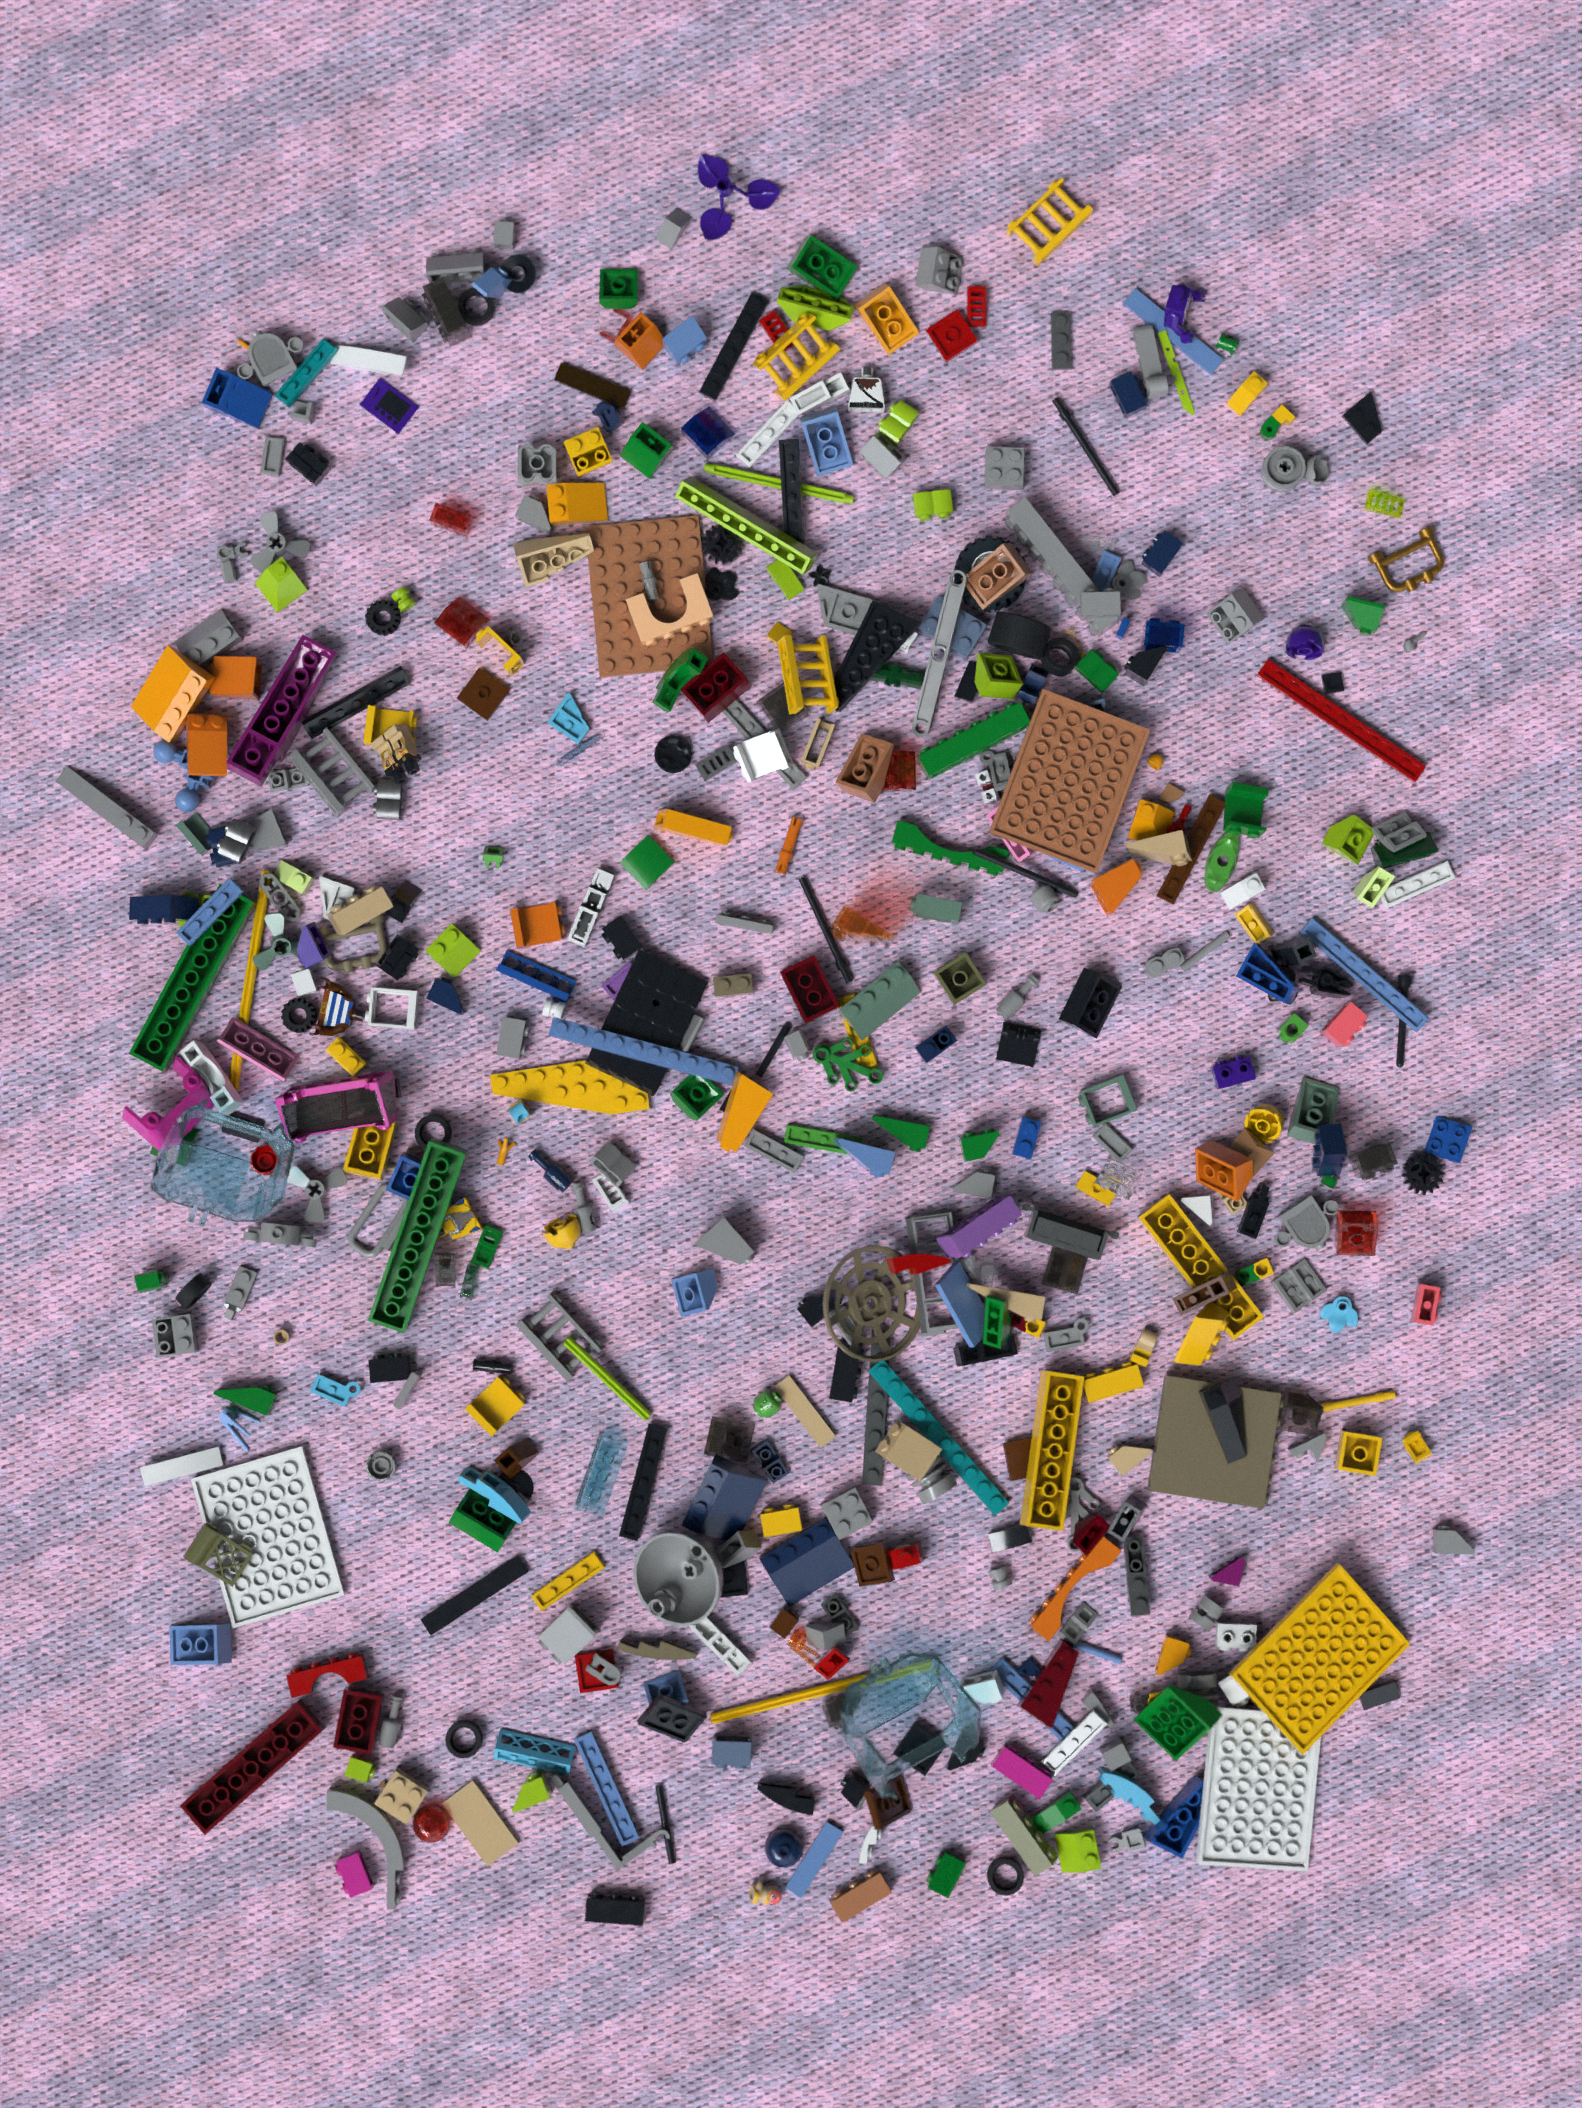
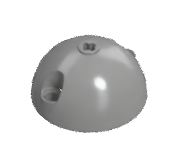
M684 1532L663 1533L648 1540L641 1547L635 1559L633 1576L636 1591L647 1610L659 1620L674 1626L694 1625L705 1619L718 1604L723 1590L724 1574L719 1557L707 1538H700Z

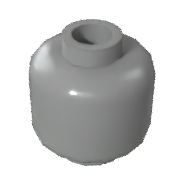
M1039 884L1033 888L1030 900L1038 911L1050 913L1058 906L1059 896L1051 886Z

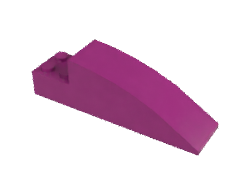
M305 635L301 636L226 761L228 770L262 787L277 760L283 761L302 726L301 722L306 719L335 658V651Z

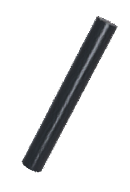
M784 1024L755 1073L756 1075L763 1077L784 1037L790 1030V1027Z

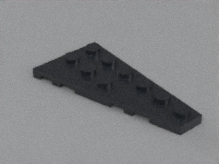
M872 601L834 678L836 696L839 699L836 711L841 712L922 623L881 603Z

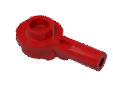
M1184 806L1176 822H1172L1167 827V833L1183 830L1185 834L1184 823L1192 809L1191 806Z

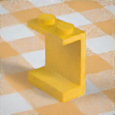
M489 626L486 629L482 628L476 634L477 638L475 641L480 648L493 638L511 656L503 665L504 670L510 677L524 665L522 658Z
M368 705L363 743L366 746H371L374 740L384 735L383 733L395 724L408 725L415 743L416 735H413V729L418 725V716H415L413 710L404 712L378 709L376 706Z
M498 1376L465 1408L491 1437L526 1404L524 1401L525 1396L519 1390L515 1392L510 1387L512 1383L505 1376L503 1378Z

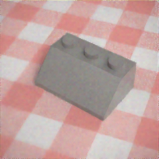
M470 251L469 254L454 252L450 253V256L434 254L426 258V276L430 285L475 281L486 272L485 257L480 251Z
M220 609L174 643L183 655L201 668H204L211 661H214V656L223 655L243 639Z

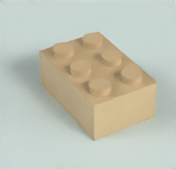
M370 885L362 890L363 894H354L347 898V903L343 905L336 904L329 908L330 912L326 915L337 934L345 935L393 907L382 886Z

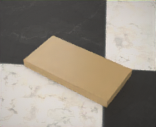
M474 1779L442 1802L444 1808L486 1866L492 1864L519 1843Z

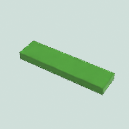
M787 1124L784 1143L847 1154L833 1142L834 1138H841L861 1144L863 1138Z

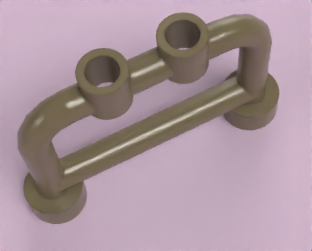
M384 914L371 919V925L355 928L345 935H339L336 932L329 934L328 926L319 927L318 929L327 947L330 941L376 931L380 948L379 953L376 955L341 963H334L330 956L324 959L325 965L334 971L343 970L344 974L354 972L355 967L362 966L363 969L373 968V963H377L387 949L382 925L383 922H386Z

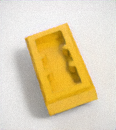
M1087 1171L1083 1172L1075 1188L1108 1207L1118 1191Z

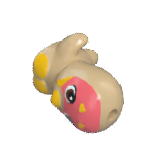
M760 1879L757 1884H751L749 1899L751 1904L762 1902L764 1905H777L782 1899V1892L775 1885L763 1887V1880Z

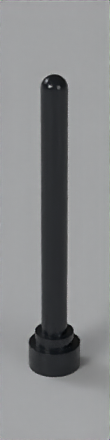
M1398 975L1397 983L1401 987V994L1408 999L1409 988L1413 984V976ZM1400 1018L1396 1065L1399 1068L1404 1065L1406 1023Z

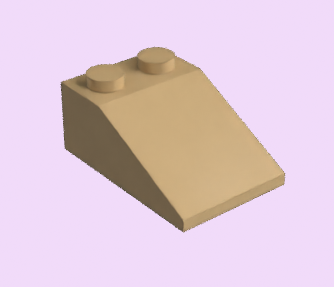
M1183 830L1126 843L1127 849L1135 857L1177 866H1184L1188 864V861H1192L1188 839Z
M896 1420L890 1427L887 1435L879 1443L875 1452L918 1481H921L942 1449L907 1425Z

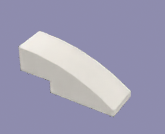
M840 372L789 399L799 416L851 392V389L844 375Z

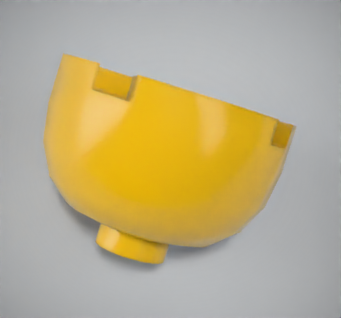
M1259 1104L1248 1112L1244 1125L1261 1141L1270 1143L1282 1133L1284 1118L1277 1107L1271 1104Z
M567 1214L568 1218L559 1221V1217L544 1226L545 1231L542 1230V1234L551 1246L560 1249H570L576 1245L575 1242L581 1235L580 1222L576 1214Z

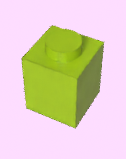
M352 1754L344 1776L367 1783L369 1778L373 1779L376 1767H373L375 1761Z

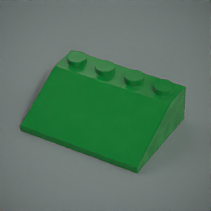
M1169 1685L1133 1720L1177 1761L1217 1723L1223 1714L1210 1701Z

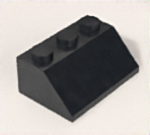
M1083 968L1059 1020L1097 1039L1122 987L1100 973Z

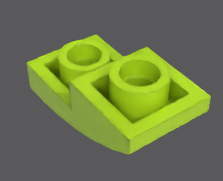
M778 559L765 567L787 600H791L805 590L791 568Z

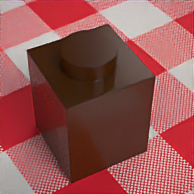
M783 1607L769 1625V1628L785 1639L799 1621V1618L796 1617L798 1613L790 1607L788 1609Z

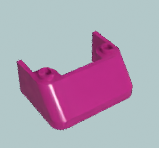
M178 1056L175 1058L172 1069L183 1078V1087L189 1094L164 1118L156 1112H148L140 1118L128 1106L124 1108L122 1119L162 1153L171 1151L214 1106L210 1099L211 1094L202 1078Z

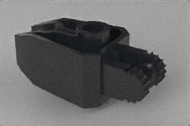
M1302 966L1301 971L1311 975L1312 980L1302 977L1299 978L1298 982L1310 987L1311 994L1331 998H1345L1351 995V993L1340 988V986L1346 988L1353 986V983L1342 974L1326 966L1318 970Z

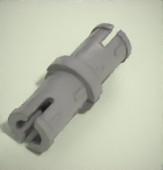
M651 561L640 563L643 577L642 585L645 586L648 602L656 601L660 598L656 587L657 579L654 577L652 563Z

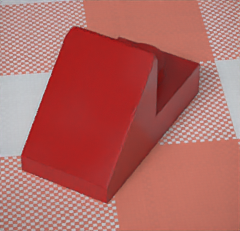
M834 1646L816 1663L814 1669L829 1680L850 1658Z

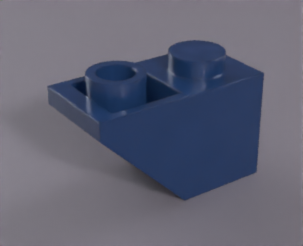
M946 1025L915 1047V1050L924 1063L927 1064L957 1042V1039Z

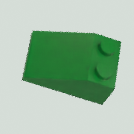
M808 235L803 239L786 269L801 280L838 299L858 266L814 236Z

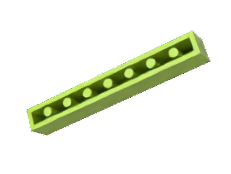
M690 476L682 480L675 498L802 575L811 570L819 553Z

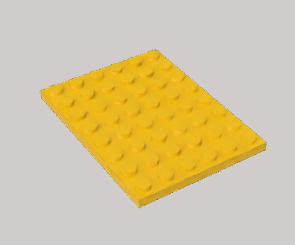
M1336 1563L1228 1674L1293 1746L1304 1755L1399 1657L1410 1643L1345 1569Z

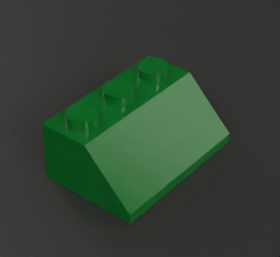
M469 1488L448 1523L498 1553L517 1522L488 1506L490 1499Z

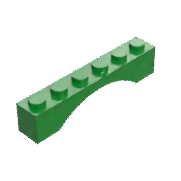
M897 820L891 842L892 845H895V849L905 851L907 848L913 850L915 855L924 856L925 853L932 855L931 859L937 861L947 859L950 860V864L955 866L965 864L969 865L968 869L979 871V869L987 870L986 874L992 876L1002 875L1004 867L973 855V851L957 852L942 848L925 837L916 825ZM994 846L981 849L1006 860L1008 850Z

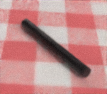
M663 1785L655 1786L661 1824L662 1828L666 1829L670 1834V1839H667L665 1834H663L668 1863L673 1864L676 1863L664 1790Z

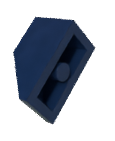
M444 977L441 980L436 978L426 999L463 1016L464 1010L456 988L451 985L452 981Z

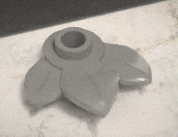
M1128 561L1118 568V574L1113 577L1111 587L1115 589V592L1120 591V593H1123L1128 599H1137L1140 597L1138 588L1145 584L1147 576L1143 572L1134 571L1133 561ZM1120 580L1124 583L1123 587L1119 585Z

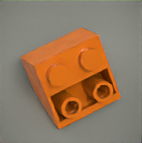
M640 312L616 338L614 346L637 367L643 370L662 350V338L664 337L656 325Z

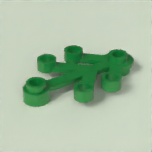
M849 1037L830 1047L821 1044L814 1048L813 1058L816 1062L823 1064L828 1076L827 1081L831 1085L839 1081V1076L833 1071L830 1062L838 1065L845 1081V1089L849 1092H853L856 1089L857 1083L852 1080L848 1069L867 1076L872 1084H878L883 1079L881 1069H869L852 1062V1060L861 1056H868L871 1052L869 1045L864 1044L860 1049L841 1057L833 1053L842 1049H850L853 1046V1040ZM845 1040H849L851 1042V1045L849 1047H846L844 1045ZM863 1047L868 1048L869 1052L867 1054L862 1053L861 1049ZM819 1051H825L826 1056L821 1057L819 1055ZM878 1072L879 1078H873L872 1074ZM831 1075L836 1076L837 1080L835 1082L830 1081ZM852 1082L854 1084V1088L849 1089L847 1087V1084Z

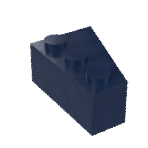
M177 895L130 897L129 920H136L137 924L143 925L149 924V921H151V924H162V921L164 923L188 921L198 910L199 898Z
M1342 1124L1318 1125V1131L1314 1133L1315 1145H1313L1314 1157L1311 1158L1312 1169H1316L1317 1176L1340 1175L1343 1167L1341 1162H1345V1157L1343 1156H1347Z

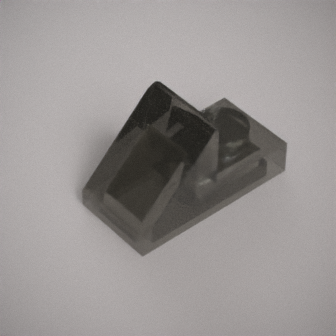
M435 1253L436 1286H455L456 1255L454 1253Z

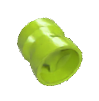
M407 586L396 590L391 595L393 600L398 603L400 612H405L417 604L414 597L410 596V590Z

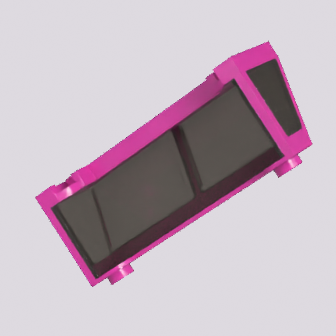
M393 1070L293 1086L275 1098L287 1142L295 1141V1143H302L310 1135L372 1125L380 1128V1130L390 1128L391 1124L397 1120Z

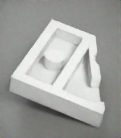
M320 876L323 917L328 919L326 914L330 912L329 908L336 904L343 905L347 903L346 899L354 894L355 888Z

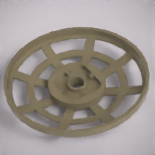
M878 1245L855 1249L838 1262L827 1280L823 1297V1314L826 1327L836 1345L843 1352L858 1360L879 1362L891 1359L903 1352L911 1344L920 1329L918 1305H916L913 1320L903 1316L905 1308L904 1292L913 1288L915 1290L914 1276L910 1274L909 1269L906 1270L912 1281L901 1284L895 1274H891L886 1259L903 1255L897 1250ZM877 1251L887 1255L882 1264H862L860 1253ZM853 1257L855 1267L846 1273L840 1283L834 1280L843 1264ZM872 1268L878 1271L873 1280H865L863 1269ZM856 1273L858 1283L852 1290L845 1287L849 1278ZM884 1274L892 1280L895 1287L888 1290L881 1283ZM832 1287L837 1290L835 1296L836 1315L830 1318L828 1302ZM841 1293L849 1297L848 1308L840 1311ZM898 1295L897 1313L891 1310V1297ZM869 1298H871L873 1301L871 1308H868L867 1301ZM851 1316L857 1322L854 1333L846 1326L843 1319ZM887 1317L894 1320L891 1326L882 1333L879 1324L884 1322ZM838 1322L842 1330L852 1338L850 1349L840 1342L832 1326ZM900 1323L910 1327L902 1341L890 1349L886 1338L894 1333ZM863 1326L872 1327L876 1337H861ZM859 1342L866 1344L879 1343L883 1353L871 1356L858 1354Z

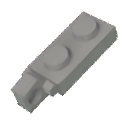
M242 1266L238 1267L225 1299L224 1307H227L225 1318L233 1320L236 1311L240 1313L244 1308L258 1274L257 1272Z

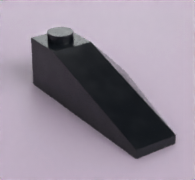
M1232 1377L1199 1391L1228 1464L1246 1457L1242 1394L1235 1377Z

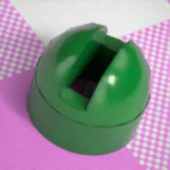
M1323 1176L1320 1182L1334 1189L1338 1181L1337 1176Z

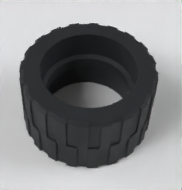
M998 611L991 628L988 644L1016 655L1032 659H1042L1051 627L1025 616Z

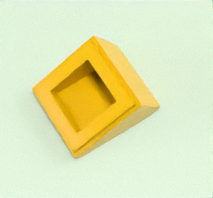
M776 622L766 635V638L777 644L784 635H792L793 632Z

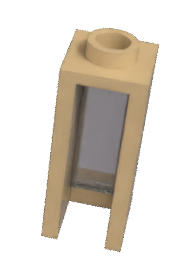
M817 718L801 759V763H804L803 767L812 771L815 768L819 769L835 729L834 724L825 723Z

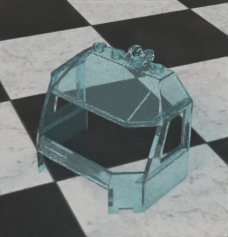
M208 1098L193 1107L185 1109L176 1119L158 1152L150 1187L162 1199L191 1208L188 1215V1222L191 1223L195 1220L197 1210L202 1211L199 1219V1225L201 1226L206 1224L208 1214L233 1222H259L285 1195L295 1144L286 1135L284 1126L280 1123L274 1130L204 1108ZM199 1118L267 1140L278 1157L276 1166L268 1180L265 1181L261 1174H258L251 1168L250 1161L182 1140L186 1122ZM270 1189L268 1204L264 1207L266 1194Z
M911 1652L905 1656H900L891 1664L886 1657H882L880 1659L881 1669L873 1662L870 1664V1674L858 1682L851 1683L846 1688L841 1708L840 1733L866 1778L882 1798L891 1796L893 1799H898V1795L887 1783V1781L947 1747L963 1763L967 1758L965 1753L970 1747L974 1749L979 1743L981 1708L943 1662L935 1656ZM940 1670L957 1690L956 1703L939 1677ZM937 1686L955 1718L942 1734L887 1764V1761L875 1748V1742L870 1741L866 1734L923 1703ZM852 1738L861 1739L863 1743L862 1754Z

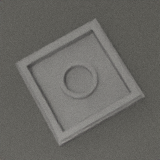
M414 1371L410 1374L393 1404L394 1407L397 1409L404 1408L422 1373Z

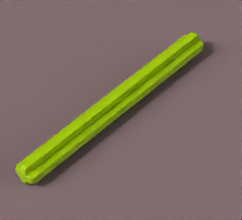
M571 1336L564 1340V1346L644 1421L651 1416V1412Z

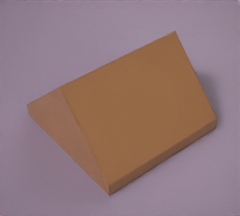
M1246 1127L1228 1146V1148L1252 1159L1253 1177L1275 1153Z

